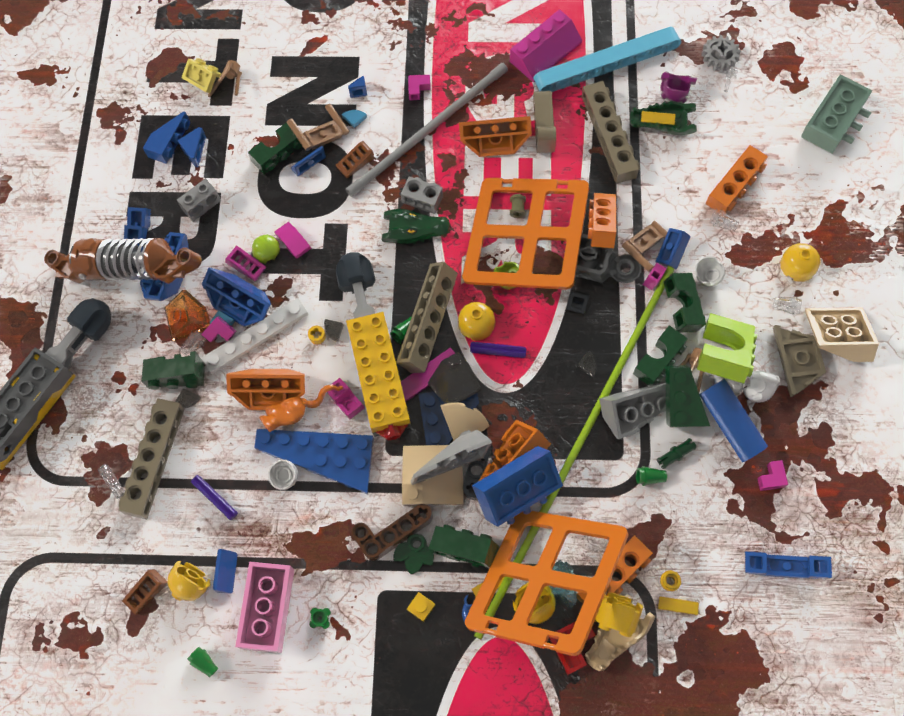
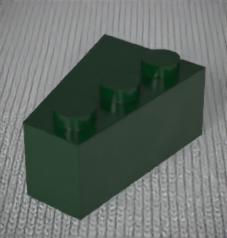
M192 351L190 356L181 357V354H174L172 359H166L164 356L144 359L141 382L148 389L157 390L159 387H167L169 389H178V387L182 386L197 388L198 386H204L205 364L196 351Z
M686 365L665 366L666 424L669 427L710 426L690 367Z
M444 525L443 527H435L428 549L442 557L458 562L472 563V566L477 568L480 565L490 569L500 546L487 534L477 536L473 535L472 531L466 529L456 531L454 527Z

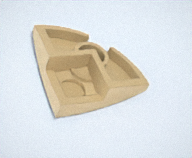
M464 403L440 405L453 441L467 430L471 432L479 430L482 432L489 427L485 416L476 408H473L474 410L467 408Z

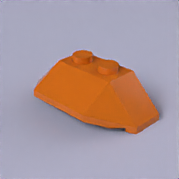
M531 117L459 122L460 141L479 157L515 154L532 135Z
M247 369L226 374L227 393L249 410H265L268 406L280 404L288 398H300L305 394V374L294 370Z

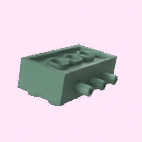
M840 74L809 120L801 138L831 154L834 153L841 140L852 144L855 138L846 132L850 127L861 131L863 125L855 121V118L858 114L869 118L872 112L863 108L873 90Z

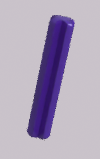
M471 342L470 344L471 353L519 358L526 357L527 349L522 346Z
M196 475L191 480V483L229 520H233L237 516V511L203 478Z

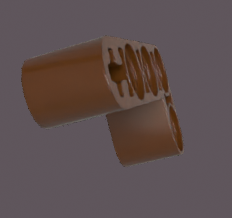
M426 504L417 505L376 535L372 533L365 523H357L352 528V536L365 556L371 561H376L392 551L400 543L406 541L412 534H416L429 525L433 519L432 511ZM420 512H423L424 514L426 513L427 517H426V518L420 517V514H419V513H420ZM412 517H414L415 520H417V525H415L414 519ZM406 522L412 524L411 529L408 531L401 529L402 525ZM365 529L367 531L366 536L358 538L357 532ZM388 534L395 535V539L391 543L385 542V537ZM371 546L378 547V551L374 555L368 554V549Z

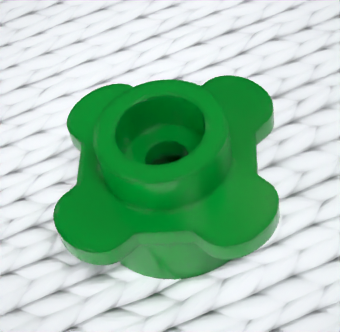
M315 607L311 609L310 627L313 629L316 627L327 629L330 626L329 615L331 611L328 608L317 609Z

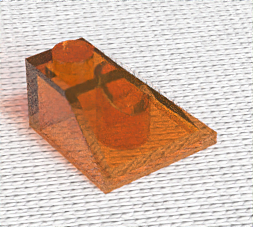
M182 290L164 307L171 340L173 341L200 334L210 325V318L206 307L187 290Z

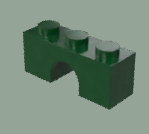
M287 122L275 131L279 141L277 146L267 147L260 142L248 151L251 162L264 175L268 171H272L277 164L286 160L290 154L302 147V144Z
M672 273L663 282L667 297L675 298L683 305L682 308L672 315L675 328L680 333L697 332L706 325L693 274Z
M669 325L658 338L655 345L663 352L664 357L656 359L646 353L635 367L633 375L649 386H653L655 383L659 384L665 376L663 374L665 366H674L676 363L675 357L678 354L681 356L688 346L685 344L688 338Z

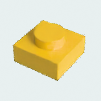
M418 592L407 610L424 622L436 604Z

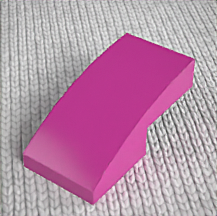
M289 221L274 231L276 236L285 244L288 251L296 259L312 249Z
M341 378L332 383V385L338 387L343 386V389L340 391L330 390L327 393L349 420L365 409L364 405Z

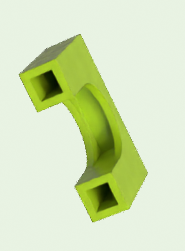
M710 313L704 328L703 338L724 344L733 350L704 343L698 360L697 370L744 384L746 378L751 377L754 369L755 355L753 354L756 349L755 342L757 339L755 326Z

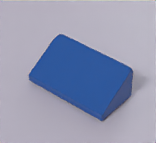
M323 146L291 167V170L297 177L326 158Z
M669 228L655 262L677 269L691 236L685 231Z
M219 549L217 552L213 590L217 593H233L238 556L236 552Z

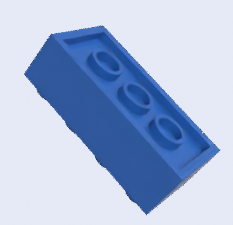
M536 446L475 483L472 487L485 519L499 527L506 521L509 525L515 522L514 516L522 511L524 514H529L531 512L530 506L538 501L540 504H545L547 502L546 496L561 488L563 483L551 451Z

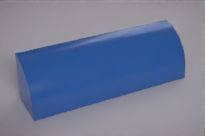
M725 378L699 394L742 463L768 447Z

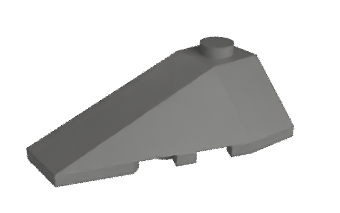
M666 383L616 393L599 399L603 418L617 439L636 434L646 423H651L654 417L666 411Z
M467 430L461 433L456 440L413 474L410 481L411 484L414 485L484 458L492 444L491 440L479 430L472 432Z

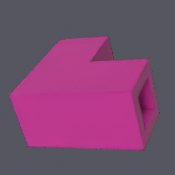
M430 75L408 76L409 100H420V91L431 90Z
M656 263L642 285L653 290L666 271V268Z
M217 316L201 335L209 342H213L218 335L229 341L237 331L220 316Z
M782 460L769 462L767 464L769 475H762L758 478L760 491L785 488L788 485Z

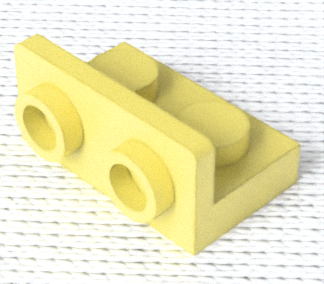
M196 58V60L188 59L182 78L204 92L211 93L216 77L220 78L221 73L218 72V68L206 65V61L200 58Z

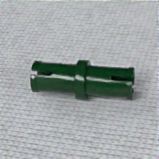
M688 438L677 447H671L669 452L657 458L659 466L663 464L661 468L666 469L672 463L681 461L683 456L697 448L696 444L692 442L691 438Z

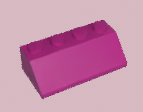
M559 9L510 49V63L534 83L533 78L535 74L553 67L582 43V39L572 19Z

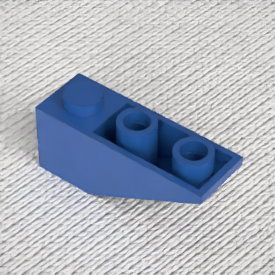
M183 111L151 133L143 147L148 158L165 164L172 158L174 150L179 144L177 140L182 138L185 130L190 126V120L186 112Z

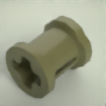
M521 194L512 195L510 197L512 208L509 215L514 218H522L526 215L524 210L526 197Z

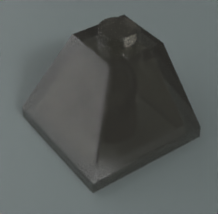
M458 352L442 360L428 381V386L444 404L460 403L481 391V387L469 363Z

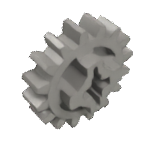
M722 35L719 38L713 36L712 40L708 39L703 46L701 54L704 57L703 62L708 61L707 66H714L713 70H716L717 67L720 71L723 68L729 70L730 66L735 67L736 62L740 58L741 50L738 49L739 44H734L735 39L730 41L729 36L723 38Z

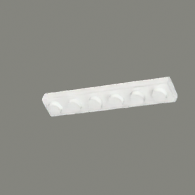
M296 298L267 316L264 320L259 321L202 357V360L213 375L309 314L301 301Z

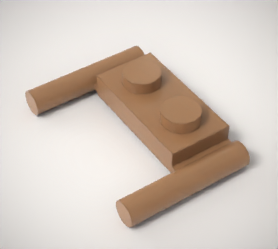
M330 103L325 108L333 120L304 133L301 132L293 119L287 121V124L306 151L341 138L342 135H347L350 132Z
M654 220L650 225L624 242L621 247L650 272L654 266L642 254L660 242L662 238L665 239L667 231Z

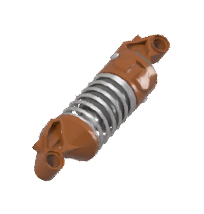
M91 238L76 241L68 255L56 250H49L44 256V262L56 271V278L68 279L79 284L85 280L107 281L113 279H153L169 284L176 278H185V274L199 268L202 258L198 253L185 247L181 248L175 255L168 242L161 238H133L124 240Z

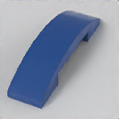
M745 551V573L784 578H832L831 557L769 555L763 552Z

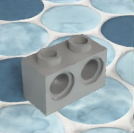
M409 176L401 192L402 203L433 214L436 213L443 198L442 187L436 183L425 182L418 177L413 178Z
M206 178L177 199L182 211L192 222L221 201L217 190Z

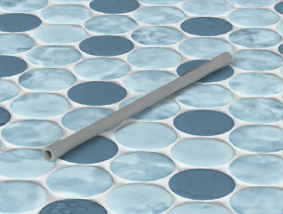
M500 63L486 77L380 163L345 189L348 195L353 197L381 172L493 81L508 71L507 66L504 63Z

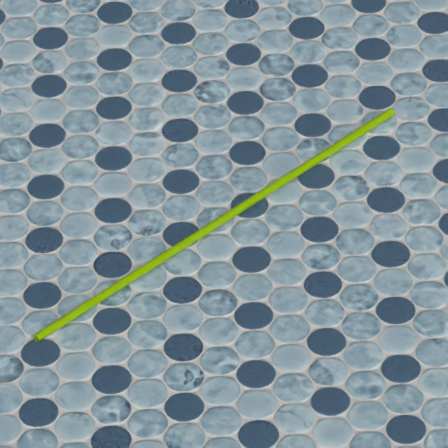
M668 266L567 457L559 473L562 483L566 479L601 411L599 399L609 396L665 289L663 281L674 272V268ZM560 488L546 497L547 502L542 505L539 512L548 513ZM531 526L513 562L522 563L540 527ZM505 577L485 614L486 616L494 617L513 578ZM478 632L474 635V637L480 640L484 636V634Z

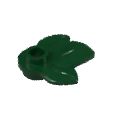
M416 533L412 534L407 539V542L400 543L396 547L393 560L405 561L406 569L413 575L420 570L423 563L426 565L433 564L434 553L428 549L425 537ZM415 541H419L421 543V545L418 548H415L413 546V543Z

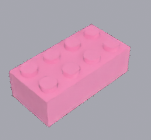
M249 562L235 647L243 650L282 653L294 569L291 566Z

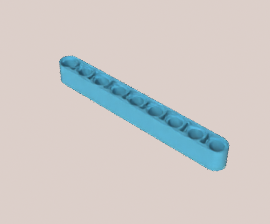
M667 27L545 69L535 74L533 79L539 91L554 92L674 50L680 46L681 39L674 27Z

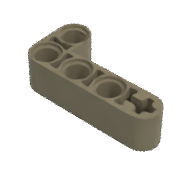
M535 91L533 92L536 151L537 153L555 152L556 126H554L552 92Z

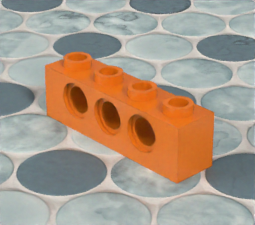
M749 145L709 194L706 205L723 216L728 210L731 212L737 204L736 200L738 198L741 199L747 192L746 187L748 185L752 186L757 179L756 175L758 172L762 173L767 167L765 162L768 156Z
M594 193L593 200L590 199L588 239H591V247L614 248L616 238V194Z
M635 535L624 546L615 571L621 575V580L614 581L611 578L606 596H608L609 592L620 594L623 591L621 586L626 581L630 584L636 578L637 574L635 572L639 567L644 569L652 561L649 557L653 552ZM625 558H633L635 566L630 567L626 565ZM578 592L576 597L584 603L587 594Z

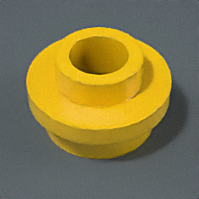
M668 570L661 575L660 584L666 591L673 592L680 587L681 577L677 572ZM667 578H672L674 580V584L669 585L667 583Z

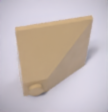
M863 307L805 308V314L818 348L853 362H874L879 343Z
M448 445L403 446V506H417L420 504L464 505L463 466L414 485L410 482L413 474Z

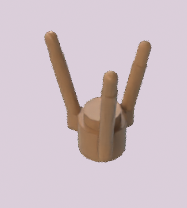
M229 60L223 73L213 86L208 97L212 96L225 76L229 79L236 77L235 96H238L242 72L239 71L240 65L236 61Z
M694 348L692 353H688L680 365H686L689 362L691 372L693 373L694 369L698 366L702 349ZM703 371L699 372V377L697 381L698 392H700L701 383L704 375Z

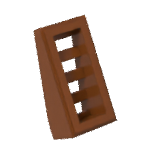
M362 140L336 164V167L346 178H349L374 159V152ZM347 164L350 169L347 170L344 165Z
M149 569L123 598L122 602L137 615L167 584V580L157 570ZM146 584L151 589V591H149L144 585ZM139 590L145 595V598L138 593ZM133 596L140 602L139 605L131 599Z

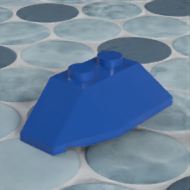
M170 232L167 238L164 239L168 242L175 255L181 248L189 249L185 233ZM176 278L169 284L160 280L142 279L140 285L143 296L146 300L163 301L178 293L183 278Z
M211 267L208 268L202 286L206 290L207 296L215 310L221 311L243 327L265 319L271 305L265 292L234 274Z

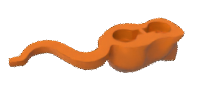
M326 385L320 390L318 397L313 401L299 397L288 398L280 404L266 407L267 416L262 415L259 418L269 432L280 426L295 424L304 416L306 407L316 408L320 406L326 392L330 390L340 391L343 389V386Z

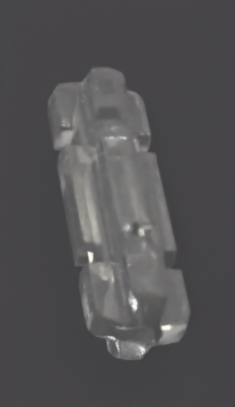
M107 464L100 466L98 472L109 489L113 491L112 493L115 498L120 499L124 496V488L121 487L120 482Z

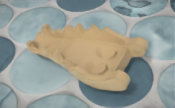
M627 594L625 597H628V598L632 599V600H631V604H632L633 598ZM649 612L644 619L640 617L636 632L632 634V637H625L614 629L605 631L600 628L595 637V643L585 653L588 664L597 671H604L615 658L639 642L648 633L655 616Z

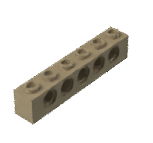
M603 81L583 86L582 99L616 184L636 179L640 165L633 156L634 150L632 145L628 143L627 132L622 129V121L620 116L616 114L614 101L611 102L609 88L605 87Z
M445 262L432 263L429 266L396 361L397 364L410 373H425L458 273Z
M157 398L156 404H153L150 421L145 426L144 438L138 446L139 453L132 463L131 476L127 478L125 483L126 490L124 496L119 500V511L123 514L148 519L185 410L180 403ZM163 418H167L166 422L160 425V421ZM157 436H160V440L156 443H153L154 439ZM154 454V458L147 462V458ZM144 473H148L147 478L141 480V476ZM141 491V496L134 500L135 494Z

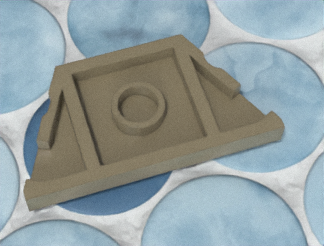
M774 325L773 332L789 395L793 397L826 373L820 348H818L813 335L802 334L800 331L793 329L789 331L780 328L781 326Z

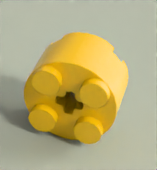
M609 592L608 596L605 594L595 620L599 623L598 627L605 631L614 629L625 637H632V634L636 632L643 606L638 602L635 606L631 604L632 599Z

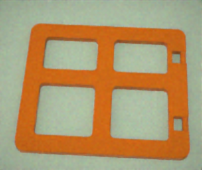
M484 179L481 184L463 269V281L470 285L564 290L572 288L575 281L589 193L588 182L585 180L566 181L558 179ZM503 183L512 184V187H503ZM558 185H568L567 189L558 188ZM496 192L532 193L527 224L524 226L487 224L493 194ZM548 194L574 195L568 227L541 226L545 199ZM484 239H524L518 272L478 271ZM539 240L566 241L563 267L560 275L532 273Z
M522 511L514 516L515 522L510 525L465 619V625L470 631L486 633L538 648L555 650L556 652L571 656L579 655L585 646L627 541L628 531L624 526L536 511L524 514ZM527 526L552 529L538 564L535 566L510 562ZM569 533L609 539L594 577L590 578L552 570ZM503 577L529 581L515 615L510 621L485 615ZM545 586L587 594L570 634L528 626ZM490 623L498 625L496 630L489 629L488 626ZM549 637L558 639L557 644L547 643Z

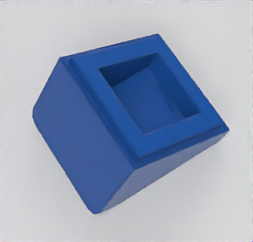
M364 76L348 85L350 98L367 96Z

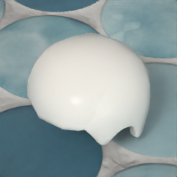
M707 256L697 262L695 275L700 283L713 287L722 282L725 276V269L723 264L715 257Z
M288 460L276 461L268 471L269 482L274 488L279 490L289 489L295 485L298 479L296 466Z

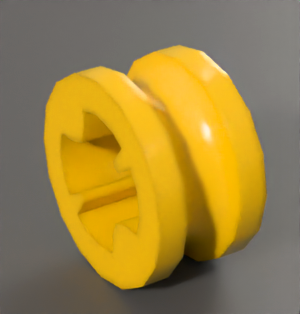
M312 326L308 330L309 340L313 344L318 345L324 342L326 334L321 326ZM319 332L321 336L318 335L319 338L315 339L313 334Z

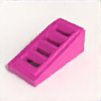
M237 245L225 258V263L253 281H256L266 269L265 265ZM238 255L241 256L237 262L234 261ZM246 259L247 261L241 266L240 263ZM250 263L253 264L249 270L245 269ZM257 266L259 269L253 275L251 272Z

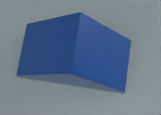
M200 127L177 140L182 151L195 167H199L206 140L205 133Z

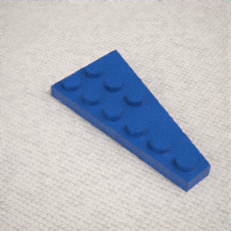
M257 429L254 446L256 450L275 458L288 460L305 470L332 481H337L368 495L373 435L273 430L269 432L267 429Z

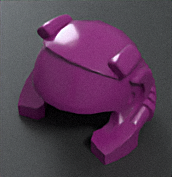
M665 71L661 75V97L669 101L685 103L690 87L696 84L697 78L689 75H674Z

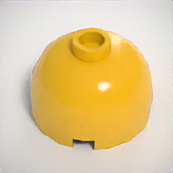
M806 243L794 244L784 252L780 260L781 270L784 275L794 278V281L804 282L810 280L819 269L820 256L811 245Z
M469 303L460 311L458 317L459 330L463 336L471 338V340H484L492 334L495 328V315L485 303Z
M178 561L168 574V587L175 599L179 601H194L207 591L210 586V580L208 579L206 582L203 578L206 574L196 566L188 562L182 565L180 564L181 561Z
M529 582L522 585L515 593L517 597L515 602L513 601L512 603L515 612ZM549 586L544 587L529 623L541 624L553 615L556 599Z

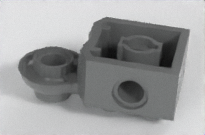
M582 234L576 277L601 283L609 277H613L620 283H630L639 277L641 265L631 255L624 254L616 257L614 248L591 247V239H588V235ZM624 268L630 269L627 273L622 272Z

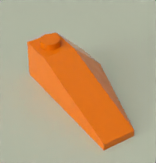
M515 420L501 439L503 443L500 449L495 450L493 462L486 466L479 481L536 446L547 450L551 443L538 429Z

